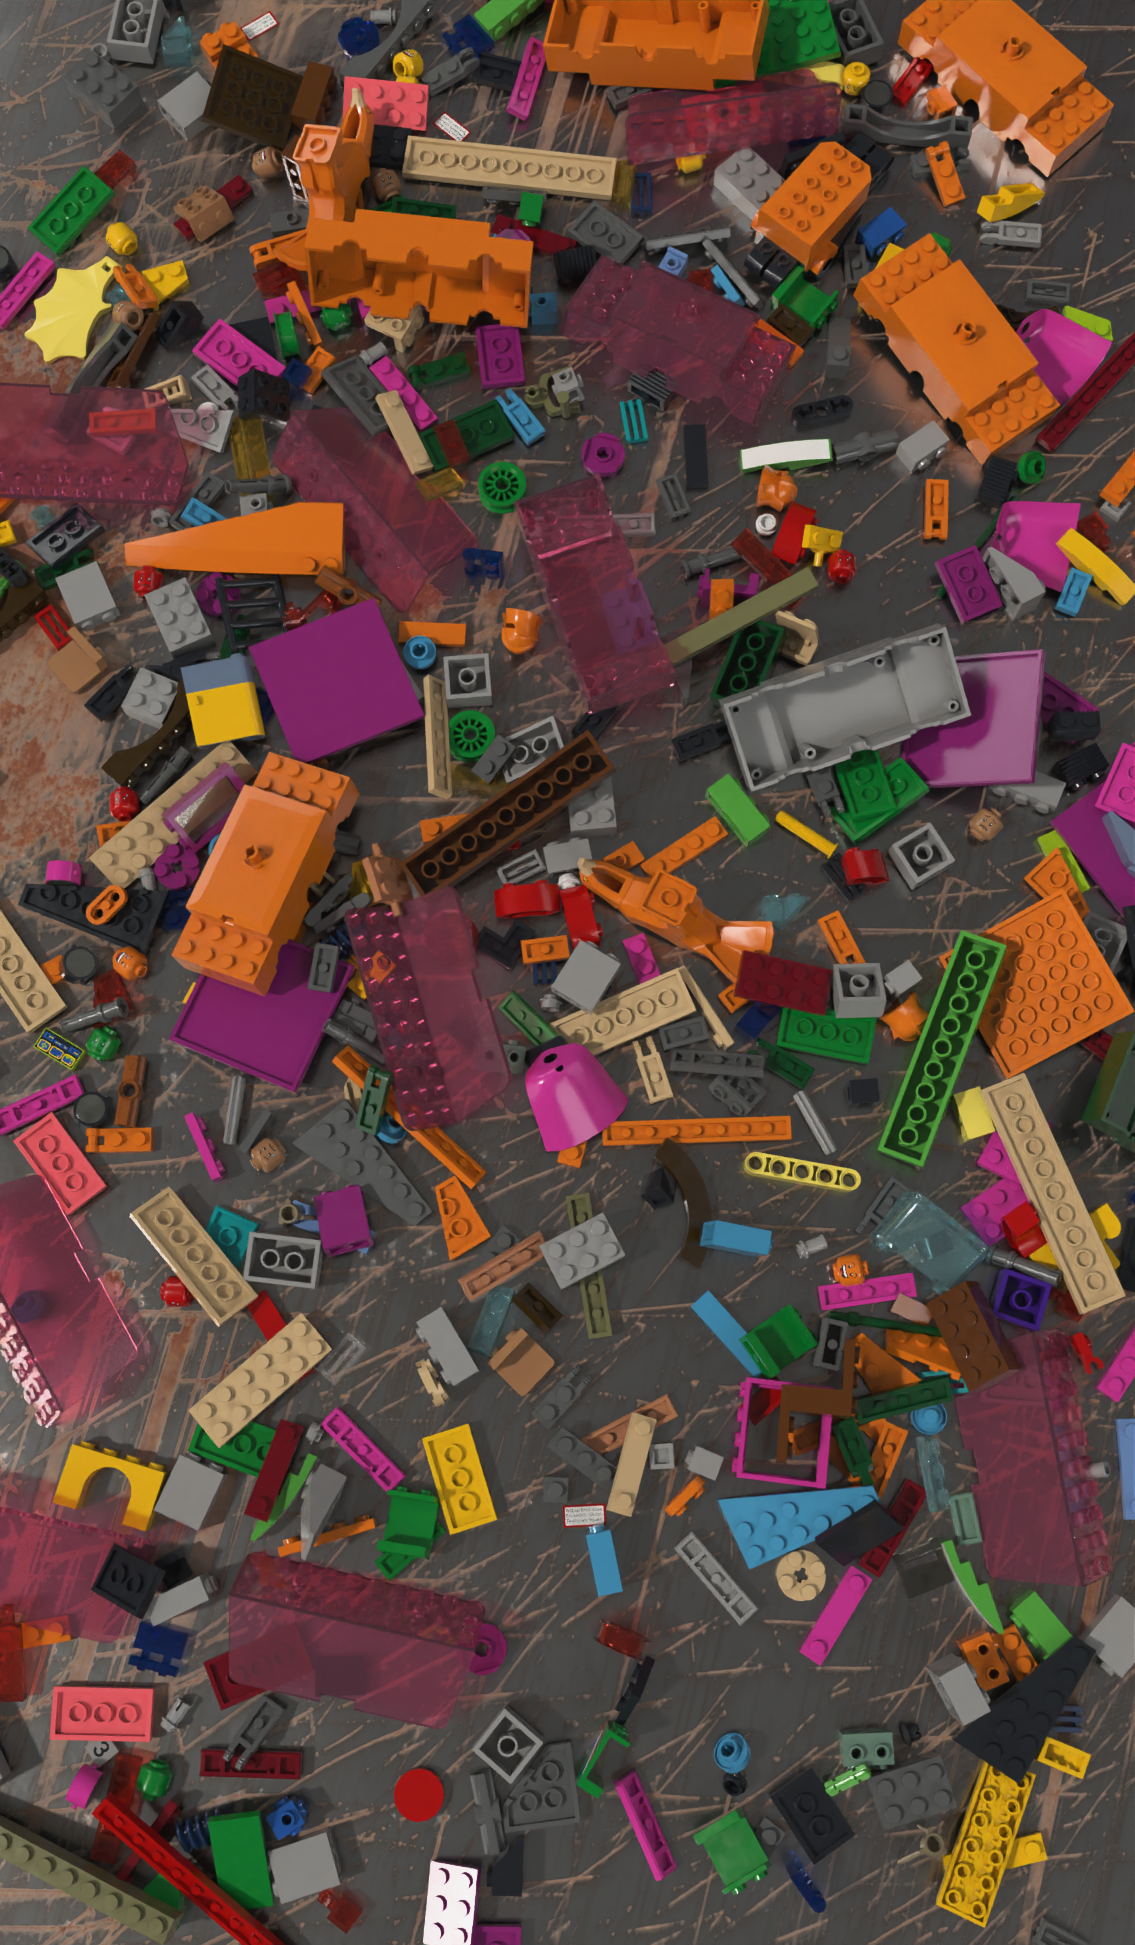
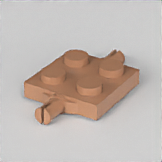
M380 843L372 844L371 848L375 857L368 856L362 862L375 902L390 905L394 918H399L404 915L400 903H408L413 900L405 872L399 864L401 859L400 857L385 856Z

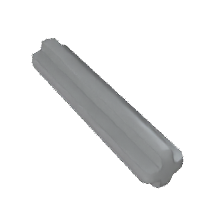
M234 1076L232 1079L223 1140L227 1145L237 1144L246 1078L243 1076Z
M804 1090L797 1092L793 1097L825 1155L834 1153L837 1147L807 1093Z

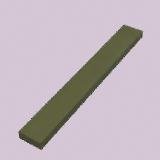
M809 567L648 653V656L658 675L819 589V585Z

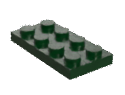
M496 399L418 434L436 474L515 439V434Z

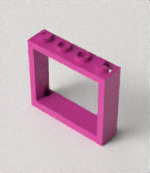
M746 1377V1382H741L739 1397H744L743 1407H738L737 1422H741V1432H736L734 1447H739L738 1457H733L732 1472H736V1478L826 1489L832 1417L821 1416L815 1480L744 1471L752 1387L781 1390L782 1384L827 1389L834 1388Z

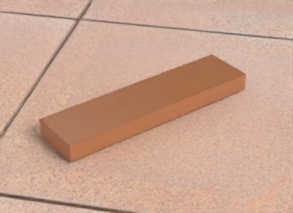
M537 1231L457 1279L467 1299L471 1302L542 1259L544 1256L539 1245L546 1242L542 1233Z
M668 1394L581 1439L585 1444L603 1456L624 1444L632 1413L656 1419L655 1428L678 1417V1414Z

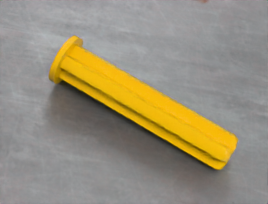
M781 810L775 818L776 822L828 855V859L832 857L839 846L838 843L835 845L784 810Z

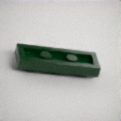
M393 197L392 213L456 219L455 205Z

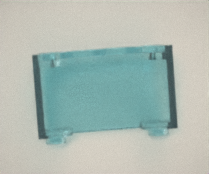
M903 1191L871 1236L876 1241L875 1245L886 1253L888 1250L896 1252L928 1277L933 1285L931 1289L938 1295L963 1282L991 1250L974 1234L928 1198L916 1191Z

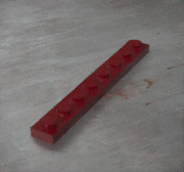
M1135 332L1037 435L1035 440L1053 453L1135 365Z

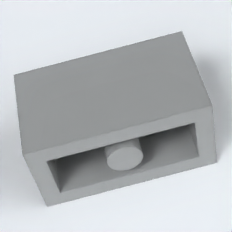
M933 420L899 443L896 455L908 470L913 473L917 469H924L933 458L943 456L947 451L950 439Z
M576 837L566 843L560 844V842L556 841L548 843L546 847H543L549 879L561 877L567 873L578 874L580 871L577 866L578 860L580 858L592 859L588 838Z
M909 960L883 978L886 1000L890 999L892 1003L913 990L923 979Z

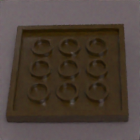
M223 44L201 121L266 147L271 146L282 152L285 148L292 123L291 112L304 76Z

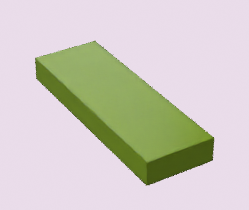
M1054 830L1037 838V842L1045 857L1058 846L1081 893L1088 891L1090 886L1069 847L1059 834Z

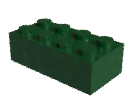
M760 620L735 633L710 694L713 705L721 707L720 699L760 686V682L771 679L787 639L785 628Z

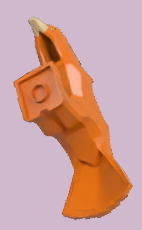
M352 89V100L341 127L305 124L301 137L297 142L292 157L300 167L301 184L308 193L309 218L347 222L354 220L355 204L361 183L365 177H370L369 158L371 157L374 132V115L369 105L366 104L360 89ZM308 223L304 232L273 249V253L279 261L296 268V270L307 271L304 247Z
M580 858L577 862L581 882L615 909H618L629 922L653 931L678 947L699 953L711 959L720 971L735 985L743 950L770 956L775 934L772 921H725L703 905L702 898L696 895L697 889L695 886L660 868L657 869L653 878L636 876L597 859Z

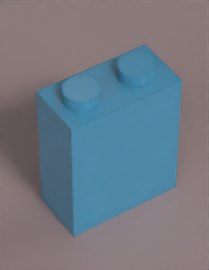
M714 1220L704 1222L700 1246L753 1257L766 1256L772 1250L773 1237H771L772 1231Z
M604 1523L589 1526L590 1531L586 1532V1539L598 1597L622 1592L623 1589L610 1527H604Z

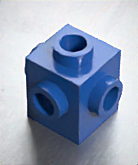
M296 1795L290 1799L285 1796L274 1804L275 1809L266 1816V1820L277 1839L281 1840L289 1833L293 1837L305 1828L303 1824L308 1819V1809L302 1799L298 1800Z

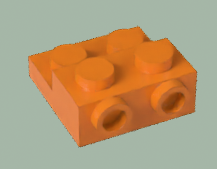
M235 21L230 24L224 22L218 31L213 34L210 32L204 34L200 41L202 53L215 70L223 44L259 58Z

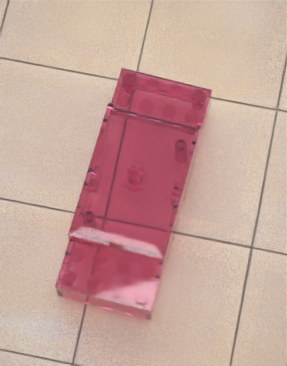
M603 255L600 256L566 305L560 329L561 335L582 345L586 341L591 344L595 340L602 341L606 345L607 351L613 354V363L644 378H647L649 372L656 368L662 370L667 379L666 388L699 404L703 397L710 399L712 396H718L724 400L725 407L731 409L730 415L756 426L786 375L796 349V345L757 328L761 315L644 260L635 271Z
M599 473L514 501L515 517L530 555L532 569L574 681L577 682L588 715L675 686L674 667L666 647H664L663 642L659 638L654 621V613L641 580L636 578L632 556L620 525L618 526L614 521L608 496Z

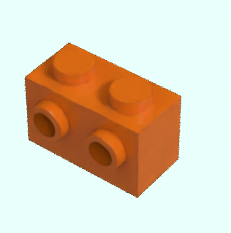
M983 1629L957 1640L964 1659L973 1666L978 1676L975 1681L980 1688L983 1687L985 1691L1009 1682L1007 1673H1010L1005 1659H1000L996 1649L999 1648V1644L994 1634H989L988 1631Z

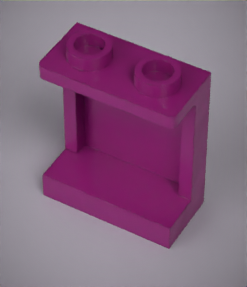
M705 568L704 576L700 575L697 598H701L700 606L710 607L711 581L709 580L710 569ZM750 573L748 585L734 584L733 607L757 595L759 574Z
M348 1185L343 1187L342 1190L334 1192L325 1191L313 1197L322 1245L327 1257L374 1246L363 1200L364 1195L360 1185Z

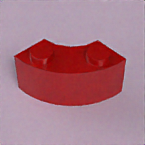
M792 502L778 533L771 556L796 564L799 558L803 559L807 549L802 547L805 525L816 526L818 519L815 518L817 510Z
M859 847L846 850V853L843 854L841 862L848 886L854 884L871 886L889 882L883 854L878 849L860 850Z
M539 880L535 884L524 885L506 883L503 884V888L494 890L497 918L514 920L532 916L546 917L561 912L559 885L549 884L548 880Z
M585 885L559 890L573 951L580 940L585 943L590 941L597 946H601L599 937L603 936L601 924L595 921L592 906L596 904L593 892L588 893Z
M1027 1201L1003 1216L1000 1221L1003 1233L1010 1247L1023 1258L1028 1257L1047 1243L1039 1225L1040 1220L1037 1217L1039 1213L1035 1206L1031 1203L1028 1204Z

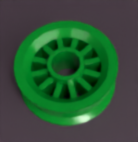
M289 308L288 312L279 314L273 311L283 359L285 360L286 356L295 354L301 357L291 309Z
M495 462L488 465L479 476V497L482 504L488 510L498 514H507L517 510L525 501L527 494L526 478L522 470L516 465L509 462ZM499 486H506V487H507V488L504 489V490L498 489Z
M462 711L451 718L448 723L450 753L456 759L465 763H477L496 738L492 721L479 711ZM473 733L476 735V738L467 740L465 736Z

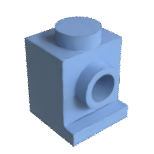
M669 246L666 255L657 268V279L663 284L676 287L687 268L688 255Z

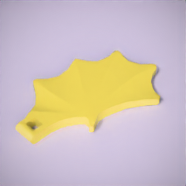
M105 256L101 261L85 270L59 268L53 289L34 301L36 320L33 326L25 332V337L39 345L47 365H51L62 357H77L82 360L88 358L89 338L95 324L102 315L113 310L112 304L104 303V297L109 284L115 278L113 267L119 264L109 256ZM107 267L111 269L109 272L105 271Z

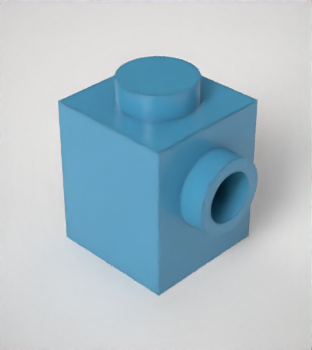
M556 292L531 294L529 317L532 316V325L558 323Z

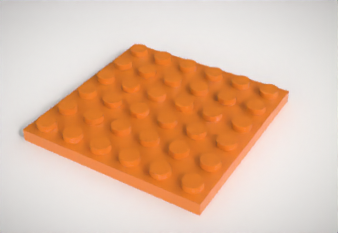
M1064 888L978 935L1007 945V952L978 1026L1007 1079L1135 1012ZM954 949L939 956L945 970Z

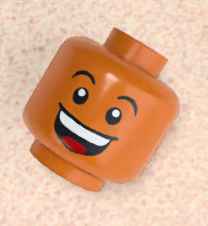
M130 946L120 948L115 952L112 962L113 969L118 974L131 981L145 975L148 963L144 954Z
M856 1253L839 1256L836 1263H833L835 1280L845 1287L863 1284L865 1282V1275L870 1274L867 1260L862 1261L861 1256Z

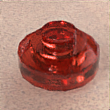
M293 602L285 604L287 610L283 611L285 615L281 618L286 629L291 628L293 630L308 623L301 606L295 608Z

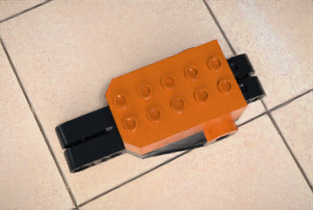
M859 132L845 148L836 141L820 143L755 214L750 229L756 233L754 243L757 245L746 257L744 266L758 277H762V280L776 290L797 264L804 268V279L809 273L817 278L822 277L838 257L843 245H845L861 218L868 192L889 170L894 162L895 155L881 145H877V142L863 132Z

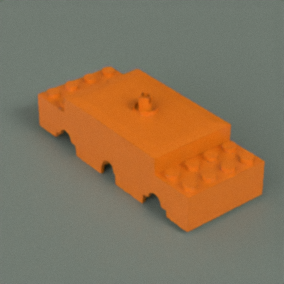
M554 0L543 42L548 71L589 73L591 85L714 90L716 79L755 81L769 16V1Z
M926 0L902 22L897 43L913 58L929 59L934 66V71L938 74V83L941 86L945 85L950 94L963 106L968 100L973 99L979 107V120L1003 142L1007 141L1008 138L1012 141L1014 139L1021 141L1024 145L1025 153L1029 155L1028 161L1046 177H1049L1105 127L1114 104L1084 78L1087 66L1012 0Z
M356 209L354 222L309 218L304 248L311 306L339 308L340 303L347 304V301L351 298H360L364 306H370L371 316L408 319L410 311L415 306L423 305L426 307V311L430 313V322L467 326L469 317H476L479 312L487 311L493 315V319L500 320L501 326L527 328L533 241L490 237V223L364 209Z
M930 233L860 279L853 296L868 316L872 315L874 319H879L883 323L886 330L885 333L889 337L888 345L907 371L912 373L916 370L922 375L925 385L923 392L943 419L950 418L952 422H957L960 425L963 437L967 441L966 446L981 466L989 462L992 455H999L1050 420L1059 408L1060 404L1034 371L1039 364L963 262L959 259L952 263Z
M268 753L253 787L244 784L185 906L191 915L171 955L181 966L258 995L266 996L277 972L278 952L283 944H287L289 939L294 940L310 906L307 901L308 888L312 883L320 884L335 852L333 843L336 839V827L341 821H344L345 817H349L360 794L351 778L281 755Z

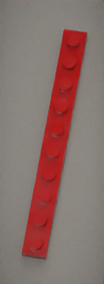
M111 1792L92 1812L94 1817L241 1945H285Z

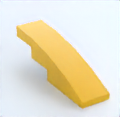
M1069 528L1057 541L1056 545L1078 570L1093 575L1091 579L1102 591L1108 590L1120 605H1125L1135 594V584L1108 556L1073 528Z
M1048 1735L1034 1759L1083 1779L1091 1754Z

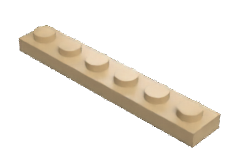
M428 674L423 678L428 792L447 800L452 796L446 687L445 681Z

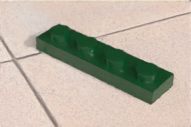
M943 1375L857 1397L855 1414L858 1424L954 1401L948 1376Z

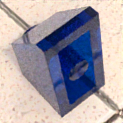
M756 1002L736 1024L734 1030L753 1044L781 1011V1008Z

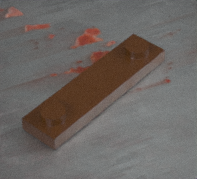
M154 311L144 314L142 326L133 332L138 337L127 354L118 362L107 384V387L112 391L124 389L129 384V376L149 336L157 328V321L160 316Z

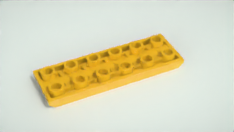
M983 1761L936 1898V1905L985 1928L1036 1777L1035 1774L1027 1771L1020 1784Z

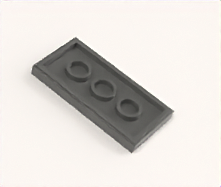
M357 355L322 370V377L373 437L390 430L375 399L378 394L388 391Z

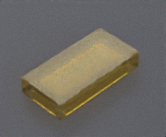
M634 158L616 162L612 198L610 199L612 203L632 199L636 169Z
M453 467L418 480L416 483V487L427 502L458 490L464 485L463 480Z

